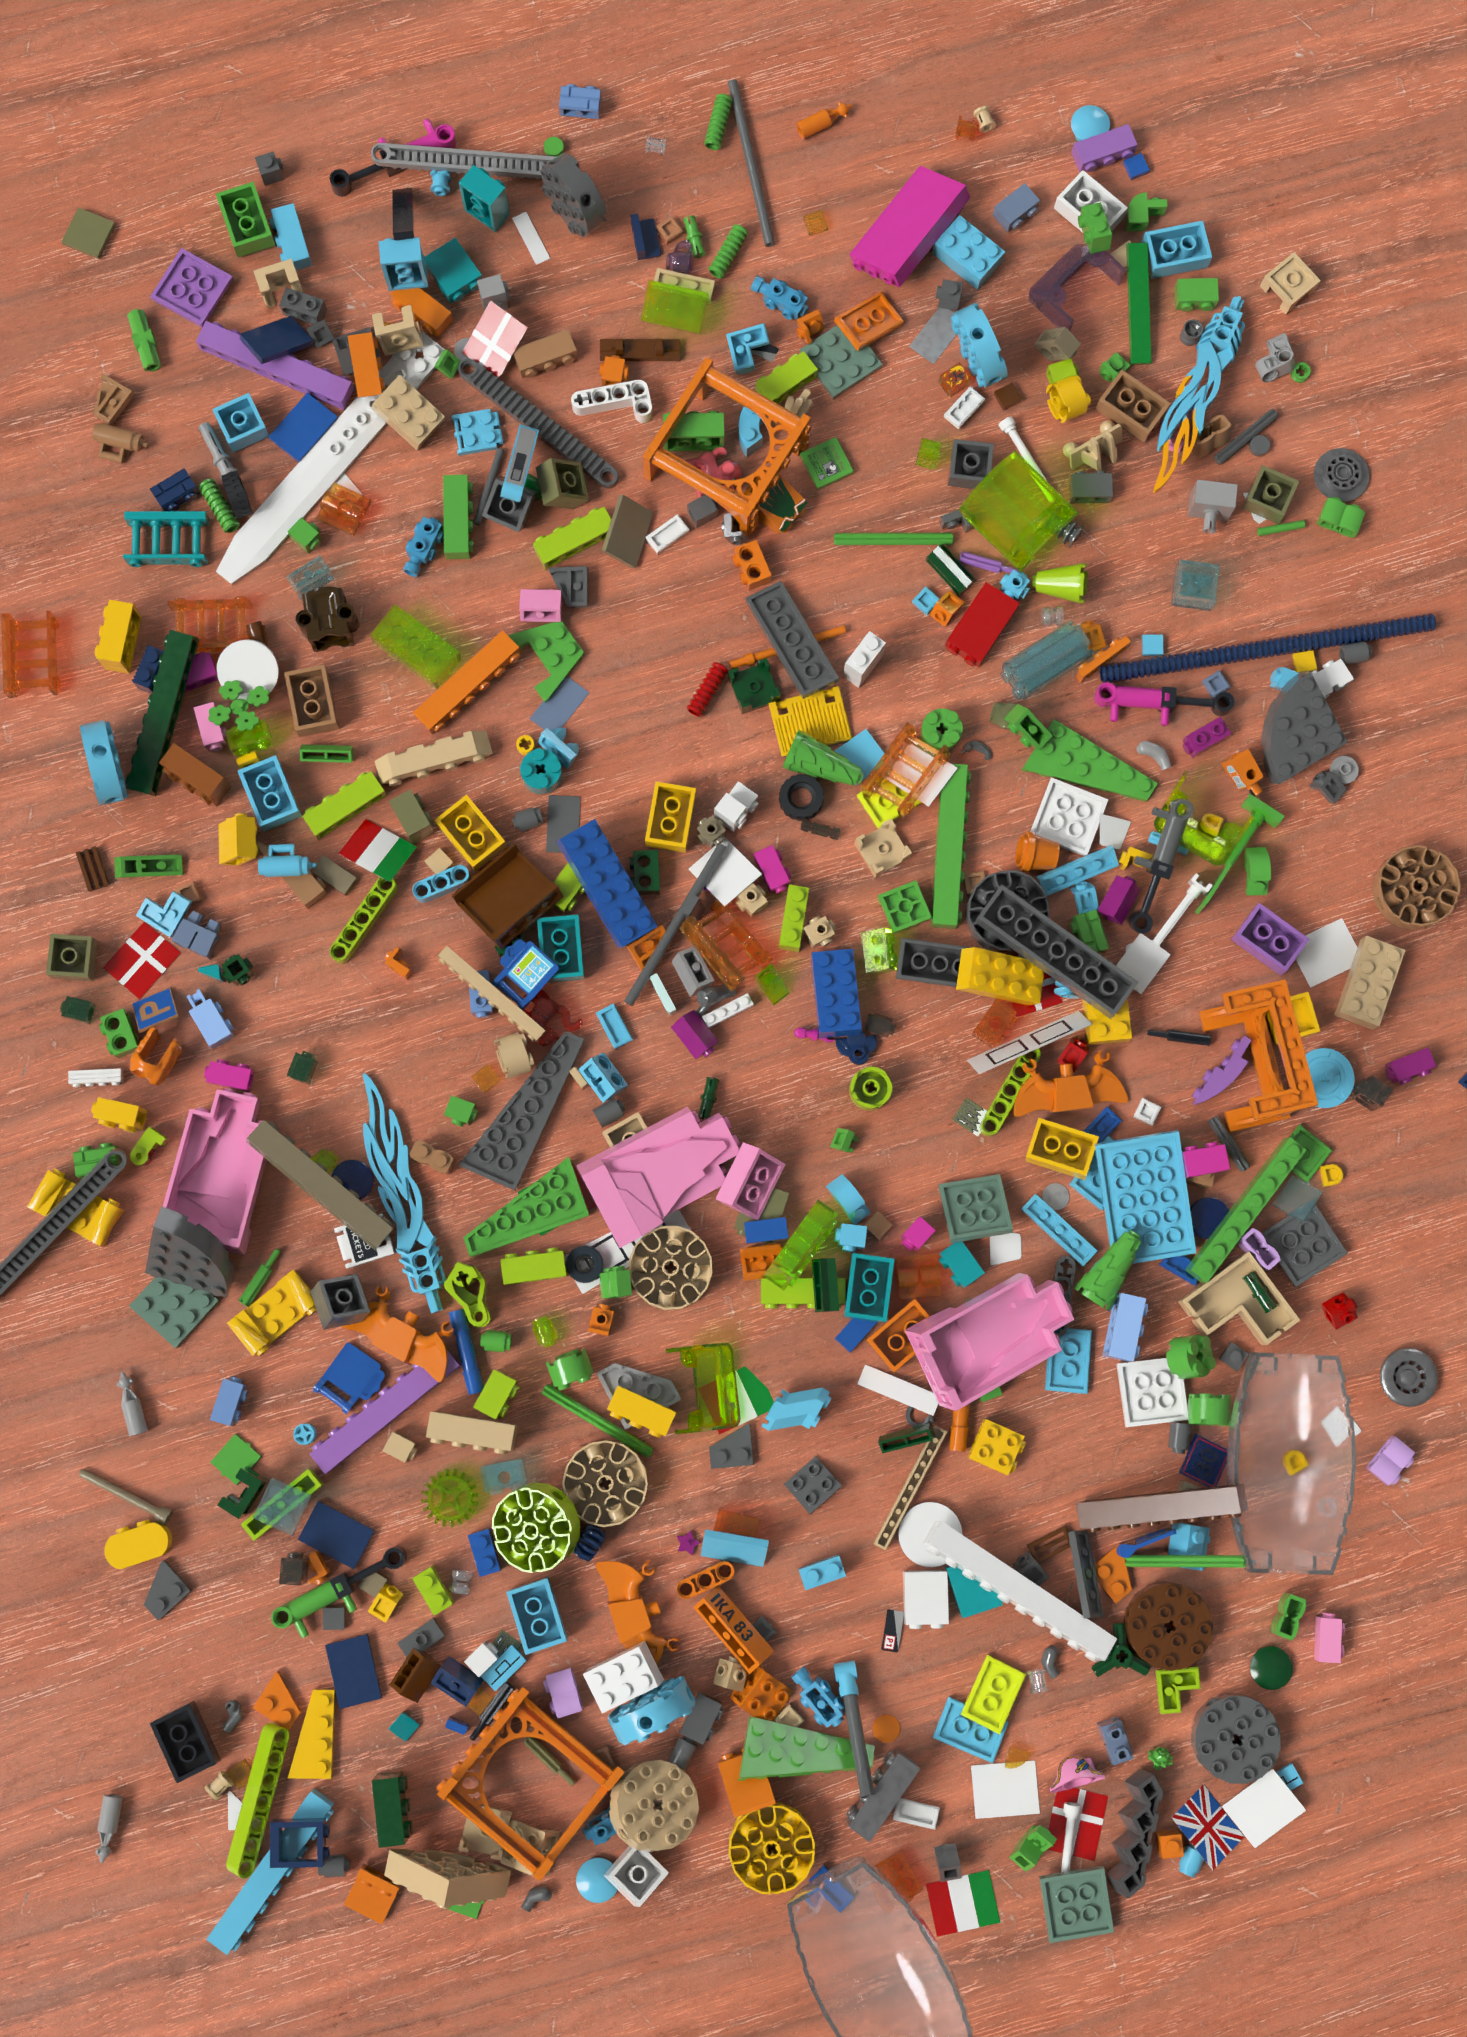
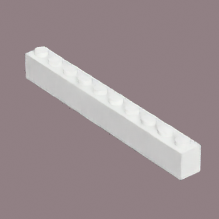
M934 1522L922 1543L928 1547L927 1551L937 1557L938 1555L945 1558L944 1562L952 1568L957 1566L963 1570L962 1574L971 1580L975 1578L981 1582L980 1587L989 1592L991 1590L998 1594V1599L1007 1604L1009 1602L1016 1606V1611L1023 1615H1030L1033 1617L1032 1621L1041 1627L1045 1625L1051 1629L1050 1633L1059 1639L1062 1637L1068 1641L1067 1644L1077 1651L1079 1649L1086 1653L1085 1657L1093 1662L1106 1660L1117 1640L1116 1637L1089 1619H1084L1083 1615L944 1522Z

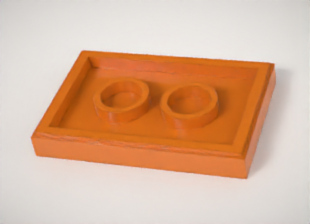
M881 291L836 316L834 322L857 351L899 328L905 322Z

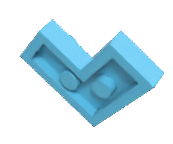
M172 891L164 907L150 898H145L136 916L165 935L173 937L192 901L176 891Z

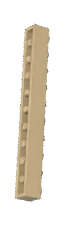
M448 946L438 955L439 961L443 965L449 966L448 969L452 973L456 972L459 975L458 978L463 982L466 981L473 991L477 990L479 992L478 995L483 999L486 998L489 1005L493 1008L494 1006L498 1008V1012L502 1016L506 1015L508 1017L507 1020L512 1024L515 1023L522 1033H527V1037L531 1041L535 1040L537 1042L543 1036L545 1030L454 951Z
M936 1425L933 1427L936 1438L933 1441L926 1442L873 1542L874 1545L885 1551L947 1434V1431Z

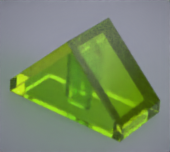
M772 964L754 976L755 983L773 1005L789 994L788 989Z

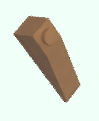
M256 840L259 850L264 856H269V847ZM273 853V856H282L279 853ZM310 873L303 874L302 876L282 877L307 909L327 895L324 891L326 885L319 877L315 879Z

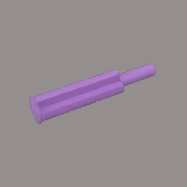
M962 551L959 559L960 563L999 573V571L1011 573L1013 569L1017 572L1020 571L1016 568L1001 565L1002 561Z

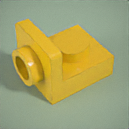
M1129 847L1120 856L1119 863H1122L1120 869L1125 870L1129 860L1132 861L1133 865L1143 867L1134 863L1135 857L1139 856L1150 860L1153 855Z
M385 1583L368 1612L386 1623L402 1598L403 1593L396 1587Z

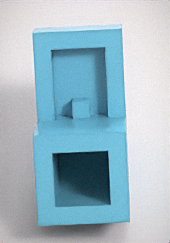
M843 1174L826 1186L853 1225H856L871 1213L861 1195Z

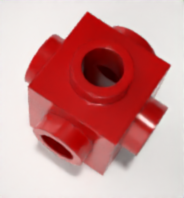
M1344 1292L1322 1303L1325 1318L1336 1330L1358 1318L1356 1302L1352 1297L1348 1298Z

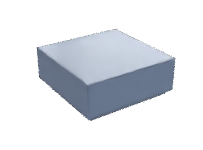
M1220 670L1201 682L1211 698L1216 697L1218 693L1224 692L1231 687Z

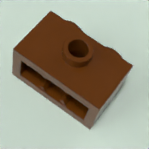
M413 1648L389 1685L401 1696L418 1703L441 1665L430 1655Z

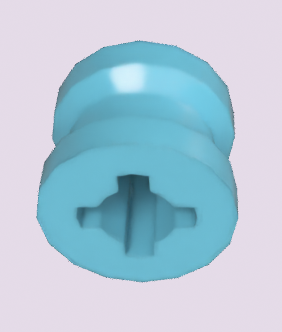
M309 1423L298 1425L293 1432L295 1441L301 1445L313 1443L317 1436L315 1427Z

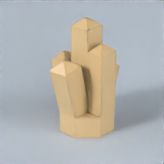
M804 389L796 400L793 396L788 397L785 408L799 417L807 414L813 404L812 399H809L811 396L810 389Z

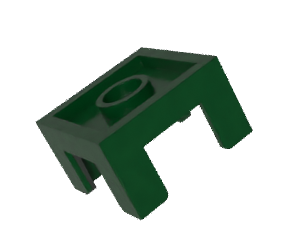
M767 658L757 661V666L739 671L738 668L729 670L728 678L741 714L768 706V703L780 701L781 694L778 686L775 687Z
M247 1466L240 1468L236 1474V1479L249 1486V1488L246 1487L239 1497L241 1500L230 1494L227 1498L222 1497L217 1506L238 1519L246 1516L268 1481L267 1478Z

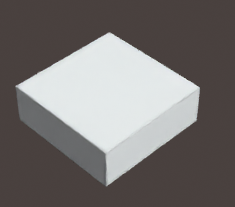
M1142 1098L1133 1117L1153 1126L1161 1107Z

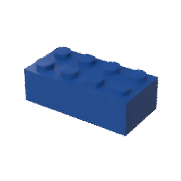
M853 949L812 952L811 968L819 1038L860 1035L862 1027Z

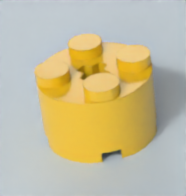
M1078 375L1066 377L1048 385L1046 388V394H1050V399L1047 400L1049 409L1056 420H1062L1061 423L1085 414L1088 405L1091 404L1090 396L1088 393H1085L1081 378Z

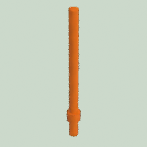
M842 625L814 634V637L819 642L844 634L846 629ZM773 648L754 654L750 652L744 654V657L729 661L731 669L743 665L750 666L755 664L756 661L777 654Z

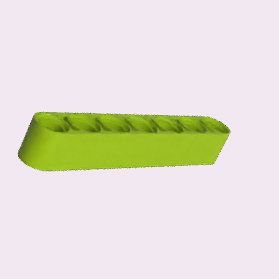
M272 1722L267 1723L261 1731L226 1862L227 1870L243 1879L250 1877L254 1872L289 1741V1731Z

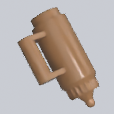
M105 423L95 424L93 428L92 438L101 443L98 453L99 458L123 463L126 450L140 451L142 447H148V443L143 440V435L138 434L136 431ZM106 445L120 448V455L105 451Z

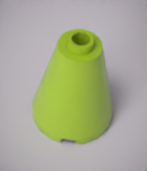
M1087 563L1038 571L1036 576L1033 575L1032 587L1036 588V592L1085 604L1086 599H1082V596L1087 594L1088 571H1084Z

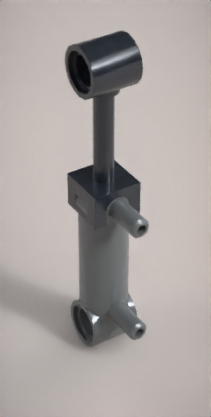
M1182 798L1174 799L1169 805V811L1157 807L1152 809V815L1166 819L1153 859L1150 858L1148 860L1136 856L1134 859L1135 864L1146 867V872L1153 874L1141 910L1132 913L1128 920L1130 928L1138 933H1147L1153 926L1152 918L1148 912L1161 877L1170 879L1174 868L1172 864L1188 819L1194 811L1192 803ZM1180 804H1184L1185 811L1179 815L1177 807ZM1143 917L1145 919L1144 925L1137 927V920Z

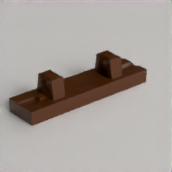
M600 339V361H605V356L610 357L612 355L619 356L625 359V361H680L679 339Z

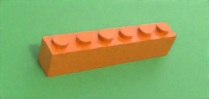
M502 630L422 703L413 714L431 734L441 731L449 718H455L460 713L459 709L465 704H470L475 699L474 695L480 690L484 691L494 677L497 678L504 673L505 667L509 663L513 664L519 659L520 648Z

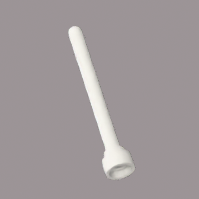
M1012 416L1007 417L998 426L1002 432L1009 434L1049 500L1055 502L1057 496L1015 430V420Z
M1064 1802L1063 1812L1065 1817H1067L1061 1872L1070 1871L1075 1820L1081 1814V1805L1072 1802Z

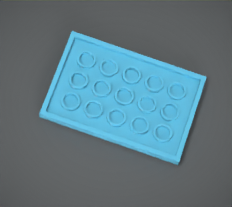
M1174 1130L1094 1144L1109 1246L1115 1243L1124 1231L1128 1233L1132 1230L1141 1236L1139 1239L1141 1244L1132 1264L1196 1253L1179 1131Z

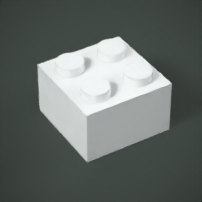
M628 1846L603 1876L633 1906L640 1907L669 1872L649 1852Z

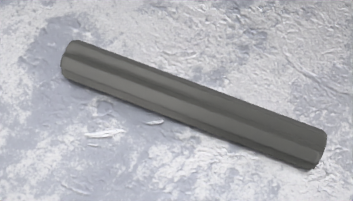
M1270 409L1214 456L1217 464H1223L1252 440L1253 437L1257 436L1275 421L1278 413L1274 409Z

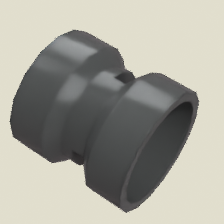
M1195 319L1188 320L1180 333L1181 342L1187 346L1195 345L1203 332L1202 324Z

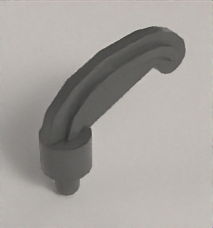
M978 741L967 742L960 751L961 754H964L973 749L984 754L986 760L991 758L990 750Z

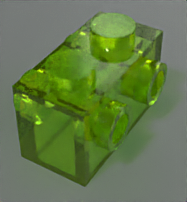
M265 719L259 720V723L251 731L247 729L239 731L237 726L225 731L230 750L234 756L242 757L257 749L258 751H263L270 748V745H274L269 725Z
M880 928L861 932L866 973L875 975L896 971L898 959L894 952L895 936L892 930Z

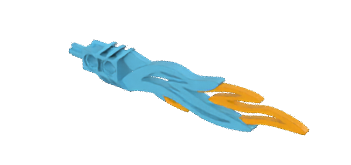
M1241 296L1233 297L1229 307L1224 306L1221 313H1215L1211 322L1203 330V334L1196 346V366L1180 384L1175 395L1176 400L1169 408L1159 433L1157 451L1159 452L1163 448V456L1153 493L1160 491L1172 476L1177 464L1178 450L1182 438L1184 437V447L1181 465L1188 460L1197 435L1201 436L1205 411L1211 406L1217 396L1221 373L1230 362L1234 361L1238 347L1242 342L1241 335L1244 331L1245 323L1241 321L1243 313L1240 310L1244 304ZM1207 366L1209 370L1207 385L1202 386L1195 394ZM1213 384V389L1205 402L1207 392ZM1194 408L1192 414V439L1190 447H1188L1189 420L1187 414ZM1175 412L1167 428L1168 421L1171 418L1172 414ZM1182 422L1173 448L1171 468L1163 477L1168 461L1169 440Z

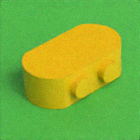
M149 1519L137 1523V1528L130 1530L129 1526L117 1529V1534L110 1536L107 1540L104 1552L111 1566L117 1569L127 1568L166 1555L172 1546V1534L166 1525L164 1526L157 1521L150 1523Z

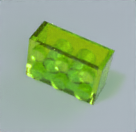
M649 280L641 321L701 335L709 294Z

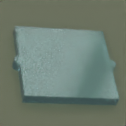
M1292 1176L1273 1203V1206L1286 1212L1287 1216L1291 1215L1304 1222L1321 1197L1322 1191L1309 1185V1182L1305 1183Z

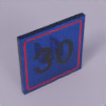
M1195 1434L1179 1473L1206 1487H1216L1232 1451Z

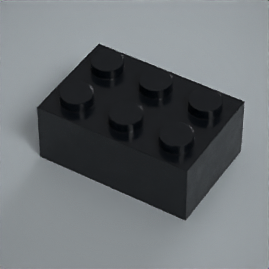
M195 1701L150 1723L176 1783L221 1761Z

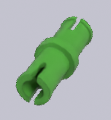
M692 215L689 216L690 221L688 217H685L683 222L688 234L686 238L690 242L693 258H700L698 250L701 257L705 256L706 253L701 241L702 233L698 230L696 217Z

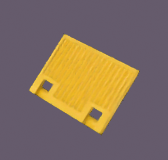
M839 686L821 690L805 699L800 695L783 701L768 703L782 757L787 756L798 729L813 736L815 740L827 746L852 739ZM834 696L835 702L826 704L825 698ZM787 708V714H778V710Z

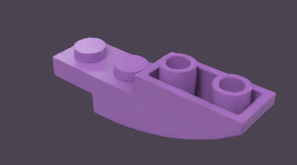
M1246 1036L1240 1039L1236 1038L1230 1047L1233 1050L1229 1057L1225 1056L1220 1064L1222 1069L1216 1066L1212 1070L1208 1069L1202 1078L1205 1082L1201 1088L1198 1086L1192 1095L1195 1098L1192 1102L1193 1105L1196 1106L1219 1094L1237 1078L1248 1063V1061L1241 1057L1251 1039Z

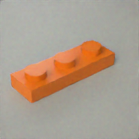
M1127 636L1122 639L1116 638L1110 643V648L1106 651L1100 650L1094 655L1095 659L1090 663L1086 661L1078 667L1079 671L1076 678L1080 683L1098 671L1101 666L1106 665L1126 650L1131 641Z

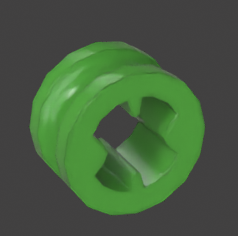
M1304 362L1297 363L1295 369L1291 372L1292 379L1297 383L1305 382L1311 372L1309 365ZM1298 369H1302L1301 372H1305L1303 376L1297 374Z

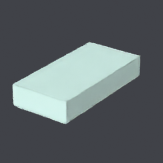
M658 974L650 976V981L668 1015L676 1013V1008Z

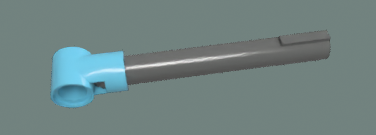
M854 1660L833 1664L836 1683H839L840 1698L844 1701L860 1796L866 1799L875 1796L857 1699L859 1690L856 1684V1680H858Z

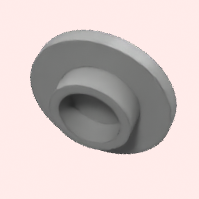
M1339 756L1332 761L1330 772H1333L1342 784H1349L1358 776L1359 768L1356 761L1351 757Z

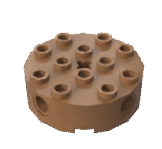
M1416 845L1402 848L1381 864L1375 874L1372 891L1375 904L1385 919L1399 928L1420 930L1430 928L1450 915L1457 903L1461 884L1457 869L1447 856L1441 852L1438 853L1434 849Z

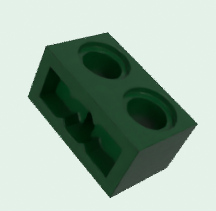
M658 850L633 851V857H630V869H634V877H630L637 892L639 895L660 894ZM643 858L650 861V864L646 867L638 864ZM647 878L651 881V884L648 887H642L639 884L640 881Z

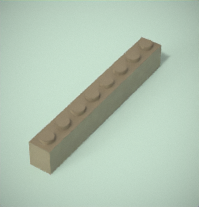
M263 1120L247 1137L246 1143L376 1251L392 1232V1223L386 1217L382 1216L380 1218L375 1214V1208L369 1203H362L359 1200L360 1196L352 1189L348 1191L343 1187L344 1183L337 1176L331 1177L326 1172L327 1168L323 1164L312 1161L310 1159L311 1155L305 1149L301 1148L299 1150L294 1145L295 1141L288 1135H281L278 1132L279 1128L273 1122L269 1121L267 1123Z

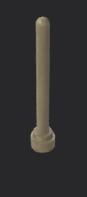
M85 1469L79 1472L81 1478L154 1515L158 1523L165 1526L169 1522L173 1510L166 1506L158 1508Z

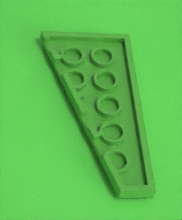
M569 1156L463 1237L470 1257L589 1216Z

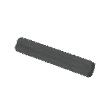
M1219 1116L1211 1118L1208 1121L1209 1125L1222 1145L1225 1144L1226 1151L1239 1171L1243 1172L1250 1168L1249 1162Z

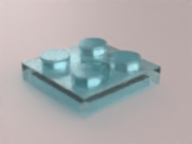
M271 1478L253 1518L289 1535H294L312 1495L275 1478Z

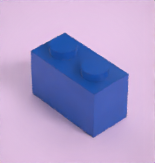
M491 1528L469 1534L468 1538L479 1577L501 1571L502 1567Z

